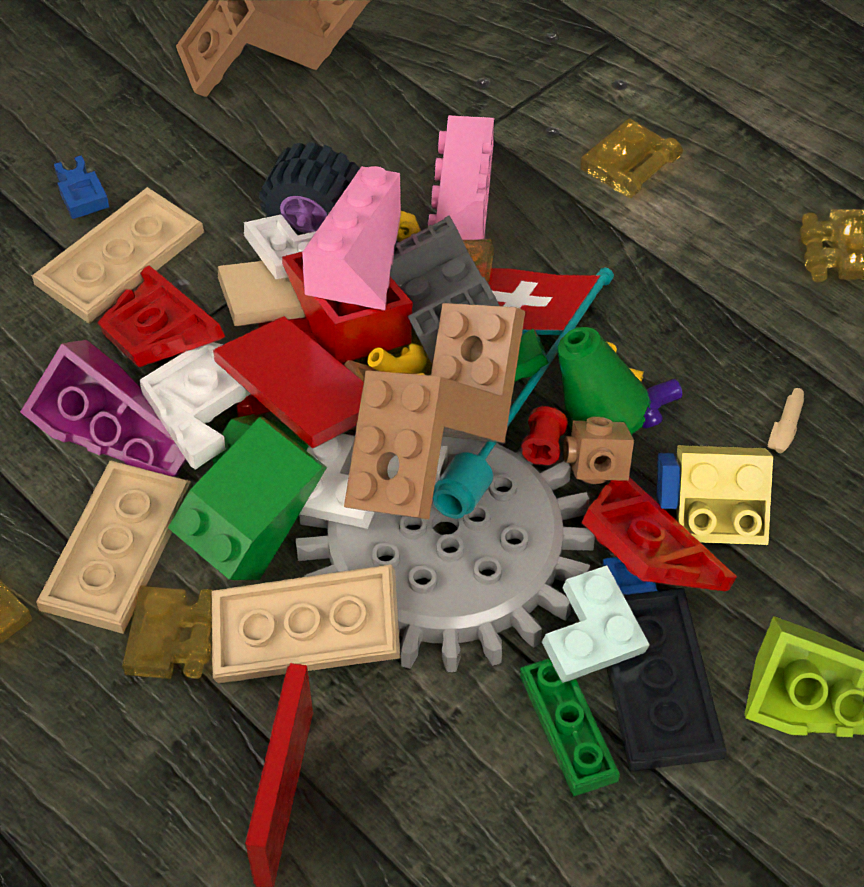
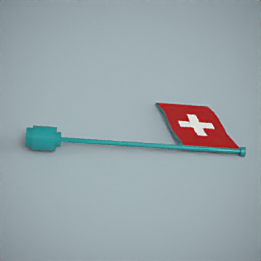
M509 268L478 269L481 276L485 277L499 306L517 307L525 311L522 334L534 329L537 335H560L546 355L549 363L540 368L535 375L531 376L510 407L507 427L557 355L558 344L561 338L576 327L602 287L609 285L614 278V274L609 268H601L596 275H556ZM487 441L478 455L462 452L453 458L434 486L433 503L439 512L449 518L458 519L475 509L493 481V471L486 462V458L497 442Z

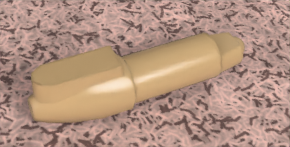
M794 388L792 395L787 397L780 421L774 422L768 442V449L783 453L792 443L804 403V391L802 389Z

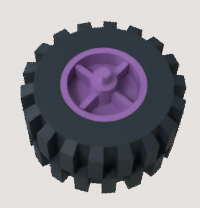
M308 142L306 146L302 143L293 144L292 148H285L281 155H279L262 186L259 199L262 200L260 204L261 209L267 213L266 218L281 214L297 235L315 232L319 229L360 168L355 162L347 160L348 156L342 152L337 153L333 151L332 147L327 145L320 147L317 143Z

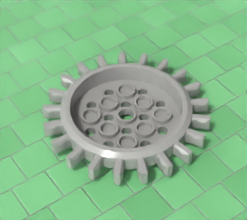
M442 437L441 446H448V463L446 468L459 453L469 452L478 455L487 441ZM497 442L486 458V462L493 471L492 483L475 509L458 519L449 518L439 512L433 503V499L429 520L375 512L368 529L299 514L301 525L328 529V536L297 538L298 561L330 558L331 566L306 574L304 577L392 565L396 576L399 636L403 637L400 643L401 667L409 669L412 667L418 657V648L421 641L443 643L442 660L447 672H457L461 658L459 643L474 640L481 641L484 654L492 666L500 664L502 660V640L498 633L513 626L520 636L533 648L541 643L542 628L538 621L529 613L539 605L566 621L571 615L572 605L565 594L551 586L555 579L566 581V579L590 571V565L561 557L562 550L593 551L595 535L588 528L563 527L562 520L585 515L589 505L587 492L557 499L553 493V490L570 481L571 466L569 463L563 461L539 473L532 466L533 463L522 455V448L515 453L503 447L504 443ZM498 487H507L510 490L507 492H500L496 489ZM482 517L484 520L473 522L470 518ZM440 522H450L458 529L452 534L440 535L433 530V527ZM412 525L420 526L418 530H409L406 527ZM515 538L521 541V543L516 545L507 542V540ZM454 547L457 549V551L454 553H447L443 551V549ZM387 555L393 557L392 560L386 562L378 559L381 556ZM488 569L495 572L491 576H484L480 573L482 570ZM422 578L430 580L425 585L418 584L415 581Z

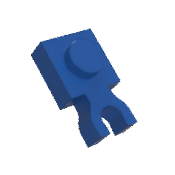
M82 155L75 157L76 168L73 170L64 169L61 162L54 164L59 180L60 195L72 219L109 208L107 195L95 171L87 173Z

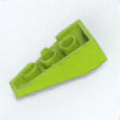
M773 616L756 657L744 715L745 718L790 735H807V732L833 733L836 737H853V734L864 735V652L819 632Z

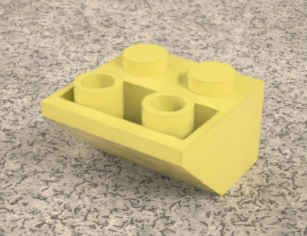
M678 445L677 460L680 465L679 506L676 509L677 521L699 542L768 545L773 455L766 448Z

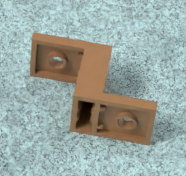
M208 0L180 39L176 48L194 93L207 97L214 86L222 80L223 74L234 59L241 54L246 43L317 70L325 58L331 54L333 48L345 32L352 27L353 22L365 6L372 0Z
M443 303L431 376L366 370L344 502L345 508L429 520L442 437L505 443L525 317L524 310L517 307ZM481 339L483 343L482 354L476 361H472L470 355L471 348L476 341ZM394 456H397L399 459V470L390 479L388 464Z

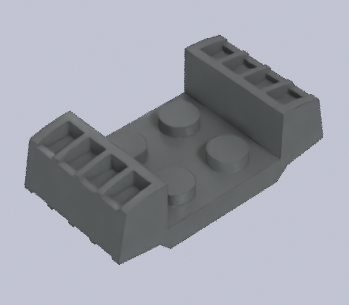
M450 215L445 217L444 220L434 225L427 226L428 228L416 234H412L411 237L401 242H396L394 245L393 265H391L390 270L391 278L413 302L412 314L408 318L431 363L434 360L443 303L499 306L485 277L481 276L468 253Z

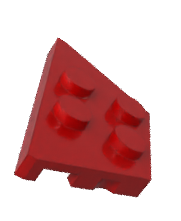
M150 265L141 271L140 274L144 282L134 293L131 289H126L117 299L116 305L109 309L97 322L103 334L137 367L204 346L225 337L217 321Z
M630 477L628 481L611 480L608 485H605L583 518L582 524L595 535L597 541L607 547L625 564L627 570L641 581L726 592L730 590L737 578L731 570L665 509H661V506Z

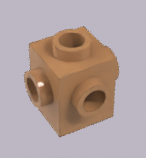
M590 417L587 421H573L571 436H566L564 439V461L570 464L576 479H581L586 483L601 484L606 480L628 481L634 439L625 422H612L604 417Z

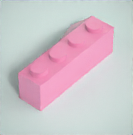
M448 115L447 131L439 132L438 154H444L443 158H436L435 181H440V186L433 185L431 208L437 209V214H429L428 226L434 225L450 215L470 256L483 257L494 146V118Z
M377 166L360 168L302 252L305 295L385 310L386 294L390 283V270L394 259V245L397 240L401 216L400 173L386 171Z

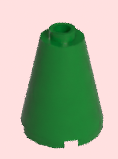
M581 327L570 330L561 338L558 344L565 412L569 428L572 431L573 421H587L590 417H604L612 422H625L632 435L642 427L646 420L644 414L647 407L650 409L651 401L647 389L595 329Z

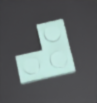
M607 565L566 579L563 590L580 622L547 633L542 640V644L562 683L646 652L649 643Z

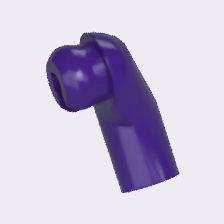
M671 379L647 389L651 405L650 409L647 407L644 414L646 420L642 428L647 429L660 424L663 417L658 408L682 398V389L676 379Z

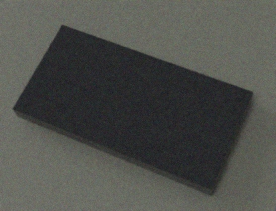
M678 588L623 595L649 643L645 653L606 667L629 772L725 759L727 751L685 589Z

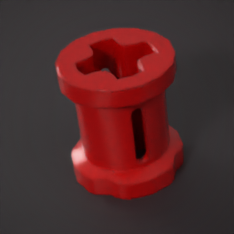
M542 406L533 409L528 419L530 432L523 439L521 448L522 455L533 464L551 465L559 459V438L566 432L568 424L566 416L560 410Z

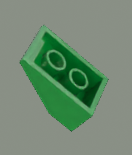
M259 417L189 490L168 528L229 580H260L327 467L268 420Z

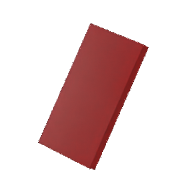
M285 316L213 349L214 361L312 449L357 426L364 382Z
M290 663V666H287L245 842L253 883L256 887H274L313 716L307 665Z

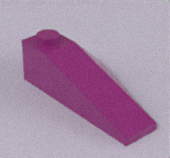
M87 340L61 344L20 413L50 437L62 442L69 441L86 447L87 451L98 455L105 454L124 461L126 465L177 477L187 462L142 394L141 388L117 363Z

